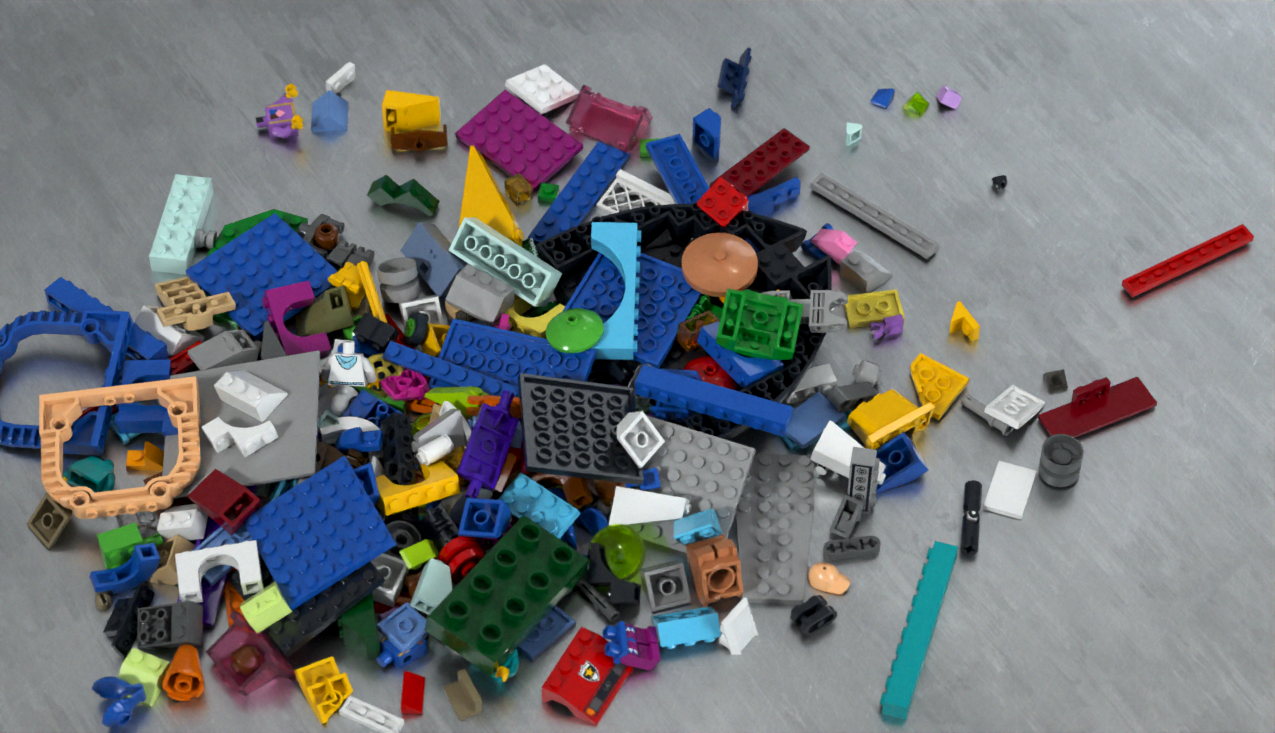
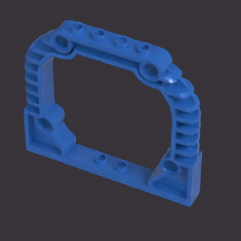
M84 309V313H68L67 311L47 312L41 310L39 312H28L24 316L20 315L15 318V321L11 324L7 323L0 330V377L4 361L15 354L18 343L21 340L38 334L84 336L89 344L100 342L111 353L108 368L105 369V383L101 388L118 386L120 382L119 372L123 368L133 325L131 315L126 311ZM114 405L99 406L98 412L90 411L82 418L76 420L71 425L72 437L63 443V453L102 456ZM0 419V445L11 448L41 449L39 426L12 424Z

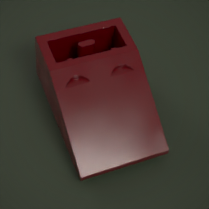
M214 469L187 496L231 536L244 524V521L252 513L260 508V499L245 486L217 469Z

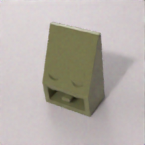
M344 285L324 291L313 301L312 305L307 306L295 316L299 337L324 332L328 334L331 331L354 325L351 305Z

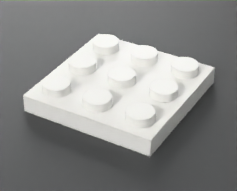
M545 64L510 78L505 82V86L539 114L580 98L581 93Z

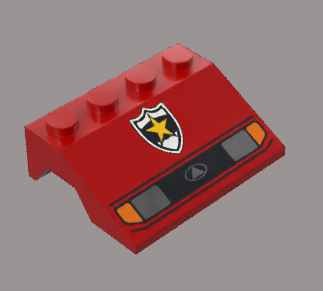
M580 627L541 687L542 701L545 703L551 700L567 706L574 716L597 726L633 667L622 663H614L613 657L605 655L604 648L609 641L593 631Z

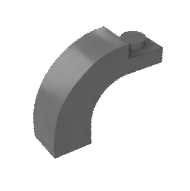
M469 485L459 486L460 493L445 497L440 502L454 523L459 526L467 499L465 494ZM485 488L480 489L477 499L495 500L491 498L492 491Z

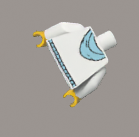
M345 341L343 342V352L334 353L323 365L320 387H322L323 383H327L329 389L331 385L366 386L368 382V389L371 390V385H376L377 389H379L380 381L376 378L375 371L368 358L364 357L363 353H354L355 342Z

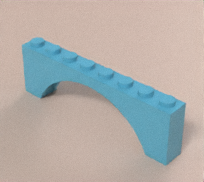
M592 222V249L605 255L615 264L625 283V293L619 308L610 319L603 323L604 332L601 339L590 348L597 352L595 359L633 360V353L637 352V341L634 340V336H638V324H635V320H638L639 309H635V304H639V293H636V288L640 287V277H636V273H640V261H637V257H641V246H637V242H641V230L637 229V223Z

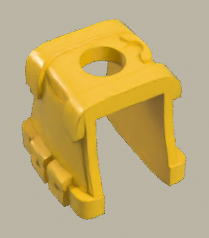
M346 262L341 270L328 277V282L336 287L344 285L351 309L356 311L360 307V303L366 293L357 266L351 262Z

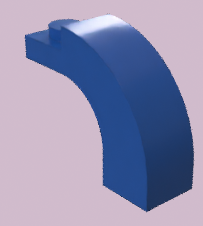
M361 427L352 428L338 436L335 448L343 455L350 448L360 452L380 451L384 434L382 430L363 432Z
M155 544L135 545L132 557L125 564L113 569L92 571L90 579L95 592L112 590L113 595L120 594L138 587L140 582L147 581L156 571L160 561Z

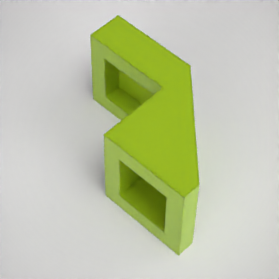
M423 540L399 551L407 567L414 570L427 563L431 558L438 560L439 551L432 540Z

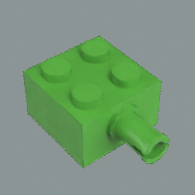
M136 522L97 534L101 558L106 570L125 564L132 557L135 545L154 543L155 546L163 545V540L159 533L142 538Z

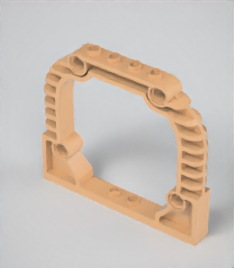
M196 376L39 395L41 479L48 495L54 501L60 503L61 506L73 510L74 515L79 519H94L96 517L135 514L145 511L153 512L170 507L173 503V498L180 495L183 489L193 482L200 466V396ZM159 399L160 405L168 409L171 424L178 428L179 444L177 464L168 476L153 478L145 487L96 493L86 486L70 487L63 479V443L72 437L71 425L82 415V408Z

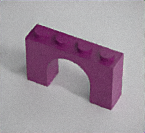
M310 281L266 290L262 298L263 308L267 309L269 314L267 315V320L273 327L274 333L287 356L319 350L320 358L328 357L331 352L326 332L299 337L290 333L283 323V316L288 311L313 304L315 297Z

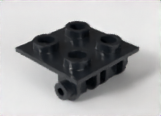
M439 504L435 509L433 507L426 511L428 515L414 526L419 531L422 541L432 540L439 553L447 543L459 537L458 527L442 504Z

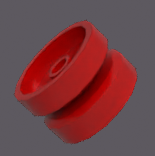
M459 536L443 547L439 553L438 560L450 567L451 582H455L458 585L486 553L481 549L480 544L474 537Z

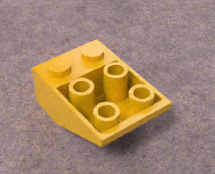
M386 90L382 102L383 129L391 131V127H394V132H406L440 125L439 97Z

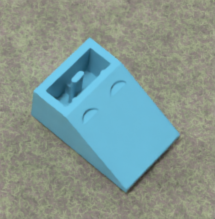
M713 508L674 521L673 537L684 546L703 539L717 537L718 534L722 533Z

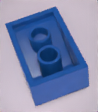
M904 432L877 449L876 458H880V461L886 466L883 472L886 474L882 485H877L876 494L912 482L929 471L913 441Z

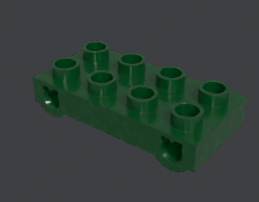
M523 515L429 614L424 630L486 674L492 676L493 673H496L499 666H503L513 651L563 596L573 590L585 573L589 559Z

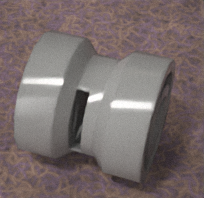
M197 229L195 247L213 248V244L217 239V232H205L204 230Z

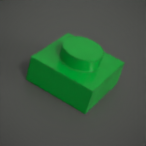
M541 183L538 201L553 203L559 194V185Z

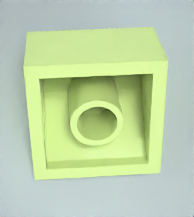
M276 582L243 601L240 605L247 622L257 634L292 612Z
M132 648L122 663L118 678L133 685L142 684L146 700L140 703L152 707L163 690V678L170 664L168 661Z

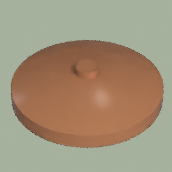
M711 233L695 239L687 246L682 255L681 268L686 282L696 291L709 296L726 297L727 288L744 291L752 284L757 275L758 259L752 246L742 238L727 233Z

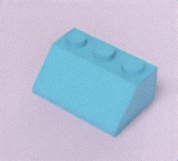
M711 606L651 616L653 627H656L658 645L664 647V649L676 648V645L683 643L684 646H690L700 640L712 642L717 637H721L718 613Z

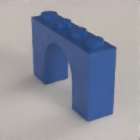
M720 321L701 328L697 342L742 389L781 370L784 366L780 360L743 357L734 351L718 345L716 338Z
M124 360L123 368L119 372L122 383H118V386L169 380L172 375L171 361ZM135 402L116 404L119 412L115 414V425L119 426L120 433H162L165 407L162 405H140Z

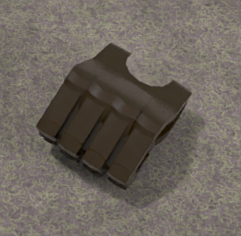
M317 441L316 473L343 456H346L353 469L367 464V459L360 451L350 448L343 455L337 448Z

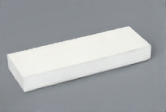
M351 695L339 710L340 715L379 733H398L404 725V719Z

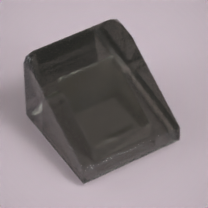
M1064 369L1043 374L1049 392L1068 388Z

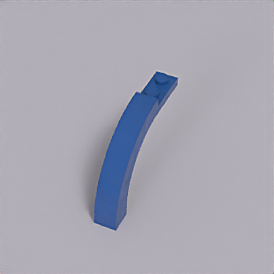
M795 177L764 192L748 196V210L762 216L773 213L774 205H778L800 194L801 181L798 177Z

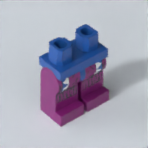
M619 621L616 626L607 625L603 629V638L611 640V642L605 645V655L613 657L614 663H622L651 671L660 661L656 627L648 626L647 629Z

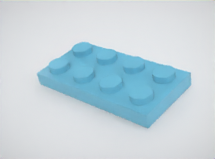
M520 473L498 498V500H505L512 516L519 520L525 515L558 539L561 538L580 515L579 510L523 473Z

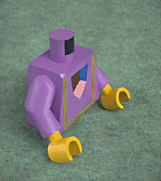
M292 83L288 84L285 88L287 94L284 93L279 100L265 107L266 116L256 117L257 128L268 127L271 137L277 136L285 139L288 136H299L298 129L303 128V119L295 114L293 99H291V97L298 96L296 86Z

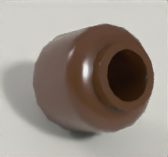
M324 223L315 229V243L318 248L329 251L338 246L339 231L335 225Z
M243 645L231 654L232 663H230V666L236 674L240 672L243 675H249L260 666V659L262 657L253 645Z

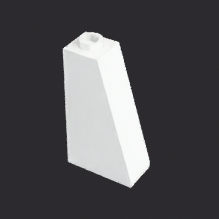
M829 420L814 448L810 460L849 478L853 447H864ZM881 461L879 463L877 485H882L886 474L883 473L886 466Z
M616 486L609 526L612 528H624L674 522L690 515L691 504H689V500L686 498Z

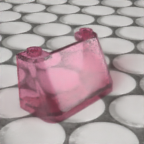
M583 85L566 121V125L570 128L569 131L577 135L582 133L617 146V149L624 152L632 151L653 119L648 108L640 105L638 108L636 106H627L603 97L601 93L591 92V87Z

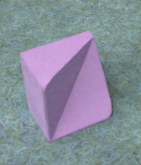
M942 86L937 95L941 103L954 109L957 108L962 99L957 91L946 86Z

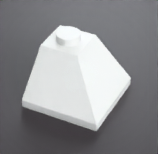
M643 411L628 413L617 425V439L639 468H642L665 442Z

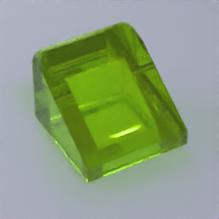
M916 92L902 107L920 116L930 104Z

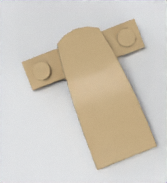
M188 276L155 284V291L165 306L157 309V316L163 327L179 323L187 331L200 330L213 325V315L236 310V304L229 292L206 297L203 289L200 290L197 282L194 283Z

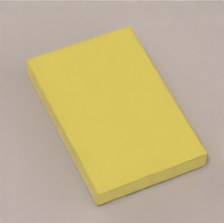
M897 289L847 295L848 303L843 305L849 329L868 327L870 323L883 322V318L902 314L905 322Z

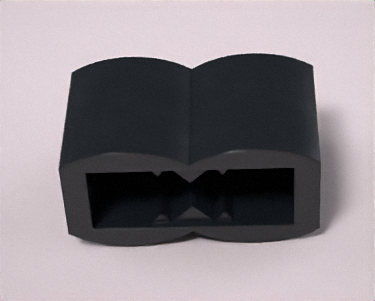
M368 313L363 315L353 330L356 336L355 339L358 342L370 344L371 348L379 353L381 351L385 352L390 341L394 342L399 335L396 328Z

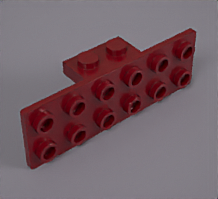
M783 128L711 182L709 187L721 177L725 181H729L738 192L748 197L808 152L810 146Z
M1105 377L1100 380L1097 379L1090 384L1077 387L1073 390L1070 403L1039 414L1038 419L1050 436L1066 434L1076 438L1157 406V401L1139 377L1111 387V382Z

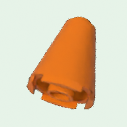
M185 644L177 649L163 678L162 687L163 690L167 691V695L177 701H190L192 697H200L205 684L198 651L194 646Z

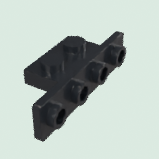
M145 582L139 583L132 598L117 600L103 631L107 637L115 636L111 647L121 658L127 657L136 637L138 608L149 607L155 594Z

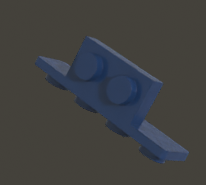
M749 47L740 56L739 64L727 58L722 61L717 87L733 94L731 107L733 108L738 103H741L745 96L743 93L747 85L745 80L750 70L748 65L752 59V56H750L751 48Z

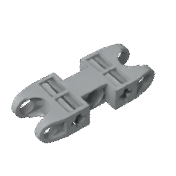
M811 290L810 299H792L790 291H768L761 293L778 297L782 295V297H785L790 302L804 304L800 324H809L811 333H830L847 327L846 319L832 314L835 308L848 303V296L845 293L832 290Z

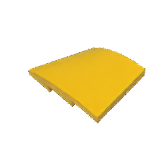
M333 656L294 671L310 707L321 724L326 723L353 692L346 672L339 673Z

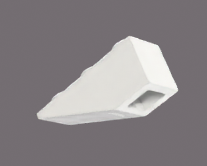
M830 364L810 368L793 393L781 404H794L795 402L808 400L817 392L827 396L837 386V380Z

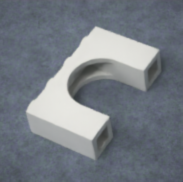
M256 540L175 554L179 594L182 602H203L202 577L209 569L218 565H229L239 571L244 595L257 593L264 589Z

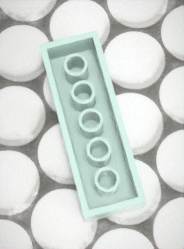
M175 174L149 255L151 271L186 275V270L191 267L196 251L197 229H203L213 197L212 178Z
M464 217L449 248L450 252L476 269L514 287L516 295L535 307L547 305L562 275L560 271L477 218Z

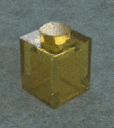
M520 173L504 181L505 194L516 206L532 199V186Z

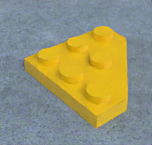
M922 353L910 365L911 376L921 407L931 402L935 407L932 417L940 420L969 384L970 378Z

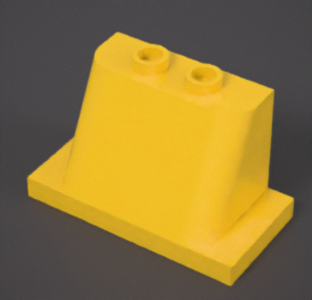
M891 389L883 394H877L869 402H862L849 414L847 423L863 442L864 448L877 450L886 442L907 430L914 435L928 427L935 407L929 402L919 408L895 389Z

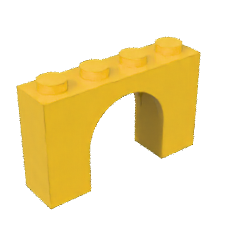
M440 459L428 466L421 464L423 482L417 484L397 485L392 483L385 475L375 477L380 498L375 505L388 516L460 493L458 475Z

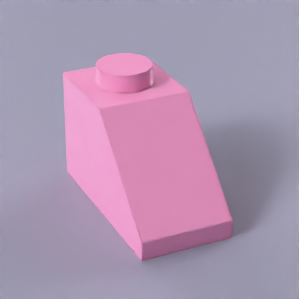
M820 229L811 240L815 246L829 255L839 265L841 260L858 243L844 231Z

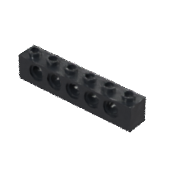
M393 412L381 422V430L384 434L382 444L385 476L397 485L416 484L414 453L411 446L410 416ZM418 506L388 515L389 523L405 521L415 526L419 522Z

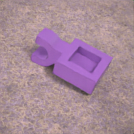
M902 314L883 318V322L870 323V331L877 330L873 333L874 339L881 338L883 333L887 336L903 332L904 319Z

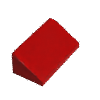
M404 671L401 713L422 714L425 677Z

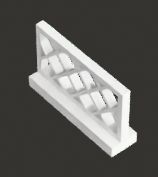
M620 169L616 174V180L596 205L597 208L609 214L618 213L621 208L629 207L632 209L631 206L639 204L645 207L644 203L653 202L656 206L675 204L671 194ZM618 185L625 188V192L615 194L614 190ZM637 194L640 196V200L630 202V195ZM627 196L628 202L617 204V198ZM614 199L615 201L613 206L604 205L608 200Z

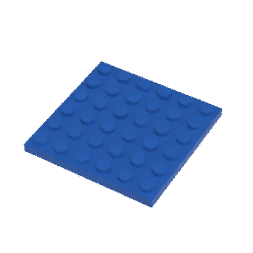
M274 213L188 268L186 275L194 283L197 282L199 288L203 289L204 293L208 296L229 292L236 304V310L225 313L256 341L263 336L264 322L268 321V311L262 305V298L266 290L310 281L315 300L324 291L336 288V286L328 282V277L338 271ZM307 306L288 311L283 316V322Z
M599 252L563 311L572 308H584L597 313L603 323L610 319L619 308L625 293L623 277L615 264ZM641 253V257H637V261H640V273H636V277H640V287L636 288V293H639V304H635V309H639L638 320H635V324H638V336H634V340L637 341V352L633 353V360L659 369L683 329L686 317L691 315V310L698 304L703 294L693 289L686 282L682 274V268Z
M346 456L341 457L258 509L244 521L246 529L252 540H256L258 551L291 610L397 545Z

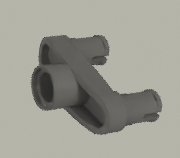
M320 214L311 225L301 223L297 234L326 260L328 251L315 246V229L321 224L330 223L337 227L339 234H342L345 225L343 222L331 219L330 216Z

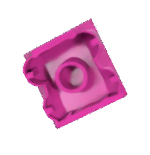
M407 369L399 376H389L380 381L383 390L393 401L428 399L424 396L430 389L426 379L420 373Z

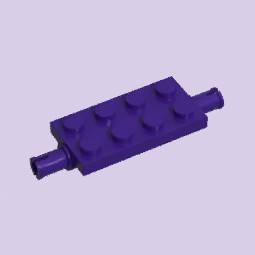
M504 390L502 392L498 405L490 406L483 403L480 407L456 473L470 481L465 494L466 498L471 496L470 498L477 499L481 486L490 491L495 488L519 421L510 413L509 408L515 396L512 392L509 395L510 391Z

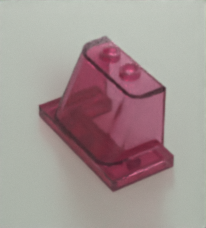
M236 610L229 615L235 623L205 651L216 664L214 668L221 675L227 677L226 683L231 688H236L244 696H247L279 675H283L291 681L296 679L295 670L261 631L257 634L247 622L245 616ZM243 645H253L262 657L260 659V666L249 675H243L240 672L236 674L230 666V663H232L231 654Z

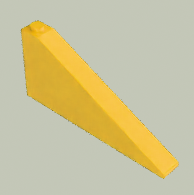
M474 145L470 146L459 228L464 217L477 218L522 247L524 239L522 230L483 156Z

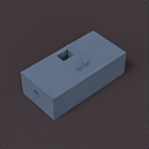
M419 222L400 251L406 258L416 261L417 272L439 298L446 299L456 275L468 263L449 251L451 243L435 224Z

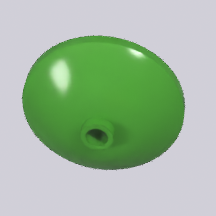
M568 309L551 319L546 328V338L550 346L557 351L563 353L582 352L599 342L604 332L603 321L597 313L589 309Z

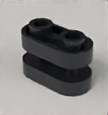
M813 595L808 601L795 606L791 610L790 619L796 625H801L800 630L805 636H810L832 623L837 617V612L832 606H827V601L822 595Z

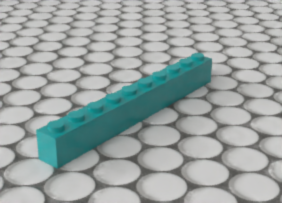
M935 541L933 548L929 547L926 559L929 561L928 564H923L921 575L924 576L923 579L918 580L916 591L919 592L918 595L913 596L911 606L914 608L913 611H908L906 618L908 626L903 627L901 634L903 642L902 644L898 643L896 649L898 658L892 661L890 671L893 673L892 676L887 677L885 688L888 689L886 693H882L880 704L883 705V714L907 719L957 559L958 546Z

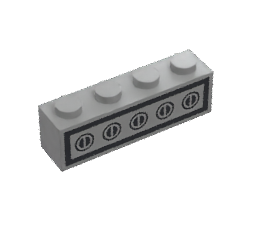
M853 447L847 495L862 501V513L870 514L871 506H875L880 458H876L877 450Z

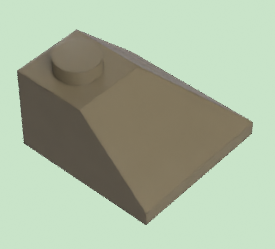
M46 493L27 522V525L48 549H52L71 519L73 510L61 506L60 503L54 501Z

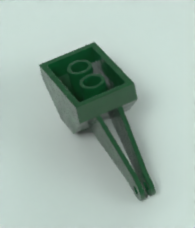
M371 592L338 618L340 638H344L345 646L366 660H375L379 656Z

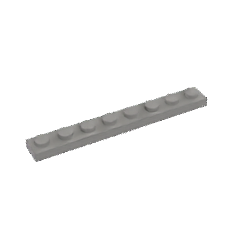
M821 173L811 182V189L924 258L928 259L939 249V243L827 175Z

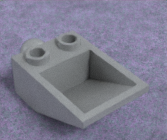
M244 330L225 331L188 350L187 354L201 371L257 361V357L261 355L262 342H253Z

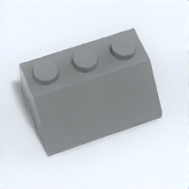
M467 264L456 275L445 302L481 321L494 325L501 318L502 313L505 314L514 304V287Z

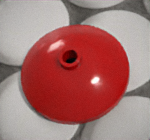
M711 356L696 358L683 368V370L697 371L704 382L732 390H737L738 384Z

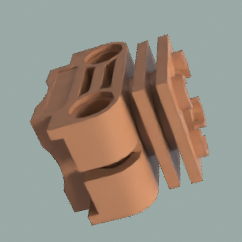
M720 535L686 545L689 576L693 584H695L697 596L703 607H708L707 604L720 601V598L742 597L744 591L741 578V563L737 556V548L731 539H725V535Z

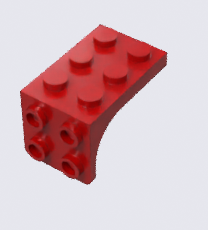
M720 177L697 201V206L721 227H725L737 214L748 210L749 200L743 193L734 189L729 181H725Z

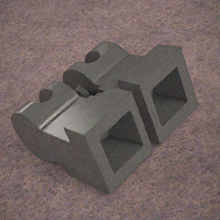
M341 240L338 247L334 248L327 257V262L337 271L341 270L346 262H351L357 266L358 263L364 261L370 266L375 253L370 249L365 252V248L362 246L357 249L356 244L351 243L349 245L347 241Z

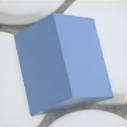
M330 90L315 100L312 104L311 131H347L348 102Z

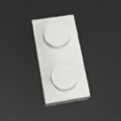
M348 62L326 81V91L330 90L337 94L348 83L352 82L356 77L355 65Z

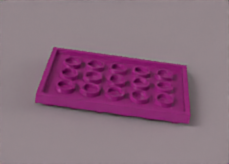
M506 89L455 133L457 139L468 147L474 145L486 160L532 193L536 192L540 188L541 183H546L583 149L582 143Z

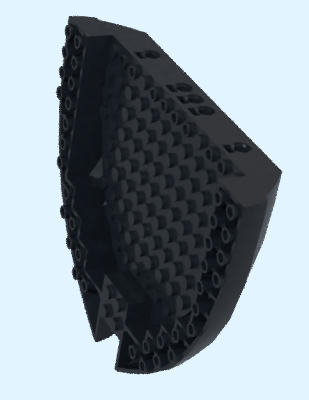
M697 202L692 204L639 207L602 217H594L592 221L579 224L574 228L536 244L538 258L562 273L553 294L556 301L560 302L563 306L567 305L599 253L591 247L592 222L637 223V229L641 230V242H637V246H641V253L681 268L682 255L687 246L703 235L727 233L738 236L743 240L750 238L760 251L756 253L758 259L757 276L746 289L757 293L776 291L778 289L780 291H790L792 299H810L811 290L832 289L831 258L829 255L804 267L792 254L803 243L807 234L805 229L755 214L750 210L740 212L725 227H721L697 206ZM709 296L711 304L723 309L724 303L720 301L719 297ZM800 324L793 358L780 360L784 364L781 370L744 389L738 385L736 391L778 403L784 402L797 388L814 363L826 333H811L809 324ZM683 328L659 369L683 370L690 361L710 355L697 342L699 335ZM739 354V355H741V356H743V357L755 358V357H751V356H746V355H743V354ZM622 360L620 364L623 367L625 366L632 374L630 377L634 384L630 387L634 390V396L640 397V395L635 394V381L643 363L635 360ZM647 398L653 406H656L657 400ZM696 411L693 415L683 419L682 423L675 420H666L667 422L729 441L751 428Z

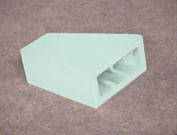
M431 558L423 568L410 606L429 615L452 591L450 567L443 564L440 560Z

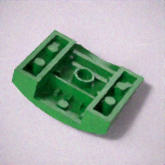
M727 288L716 343L736 353L755 358L770 360L792 359L804 304L790 302L785 297L761 294L748 289L737 291Z

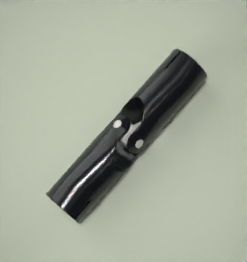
M974 480L966 482L964 487V514L960 550L967 555L976 554L979 547L980 514L978 512L981 509L982 484Z

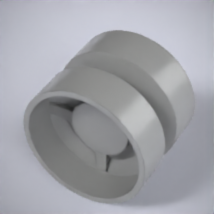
M394 258L386 260L377 266L383 301L400 303L412 300L420 295L421 290L419 279L416 278L418 272L414 259Z

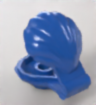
M593 507L586 508L584 511L579 510L580 515L574 522L585 526L595 538L606 539L610 530L606 516L600 510ZM573 522L561 536V541L578 550Z
M117 677L100 678L92 686V690L102 698L119 699L113 702L103 715L102 724L106 727L116 725L121 727L127 724L132 717L131 712L134 707L146 700L142 684L133 685ZM127 695H132V696L129 697V698H123V697H125V696H127Z

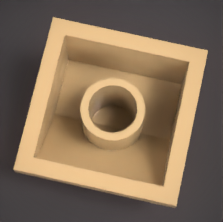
M177 534L164 541L163 545L156 546L160 561L156 571L147 582L169 585L178 584L175 554L193 551L195 545Z

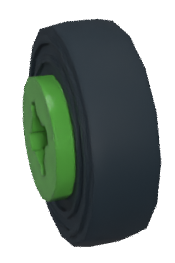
M413 312L409 316L404 331L406 344L416 347L421 344L427 329L426 315L420 312Z

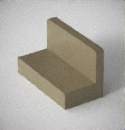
M466 669L458 671V681L444 686V692L459 720H463L483 712L482 699Z

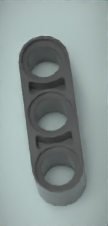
M869 382L835 387L828 393L827 398L838 412L855 410L862 402L871 401L879 393Z

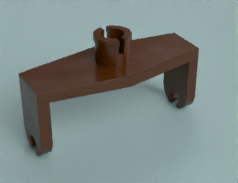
M443 124V132L415 130L395 134L394 127H391L392 149L423 151L448 146L447 124Z

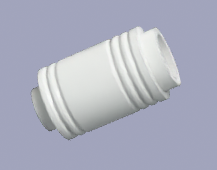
M447 435L440 436L418 448L416 456L421 464L428 466L451 454L452 450H454V445Z

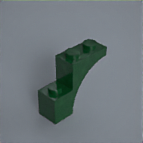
M387 175L372 182L367 194L379 206L391 203L405 204L419 209L429 217L435 214L440 202L415 179L399 186Z

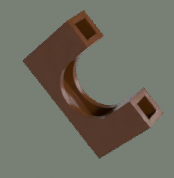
M537 473L529 477L545 489L553 486H563L567 501L576 509L593 502L586 478ZM512 516L513 522L515 524L518 521V519Z

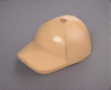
M818 562L809 570L808 583L817 590L841 595L850 586V579L840 573L830 563Z

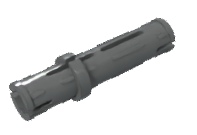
M583 575L576 586L592 601L597 611H601L609 621L614 622L620 616V612L610 604V600L606 596H603L592 584L588 583V580Z

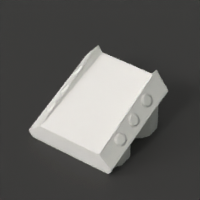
M743 598L721 622L722 625L720 627V631L723 634L720 637L719 643L726 646L732 655H742L741 651L755 635L759 636L748 600Z

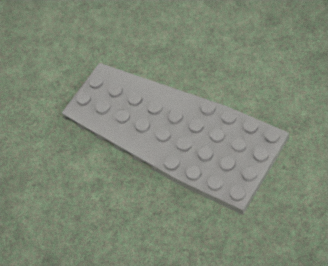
M754 454L735 513L738 556L741 563V578L744 591L742 599L747 598L748 603L803 604L814 508V461L810 460L812 455Z

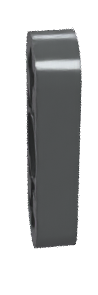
M875 536L828 541L823 546V556L828 561L875 556L880 551L881 542ZM853 545L857 548V550L851 552L848 551L846 547Z

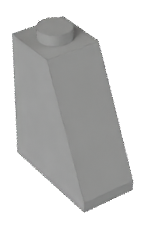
M455 408L448 410L414 434L411 446L415 456L418 453V448L440 436L447 435L454 445V450L452 451L462 450L463 447H466L461 410Z

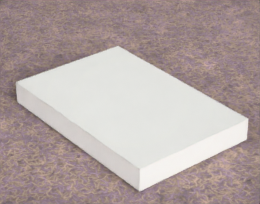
M1011 385L988 404L984 412L1018 430L1044 408L1045 402Z
M999 461L983 505V510L1021 520L1037 471Z

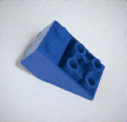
M362 389L342 417L363 418L372 422L381 430V422L393 412L403 413Z

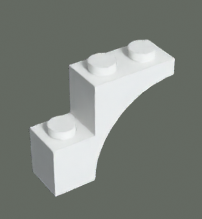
M217 417L202 426L208 441L217 453L235 443L244 458L279 437L270 420L258 426L239 428L230 426Z

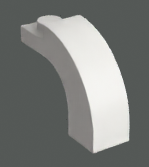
M340 417L337 418L338 424L320 428L321 441L332 445L335 444L338 436L346 430L361 427L363 432L380 429L372 422L363 418ZM383 444L380 451L367 452L369 461L372 457L377 459L384 457Z

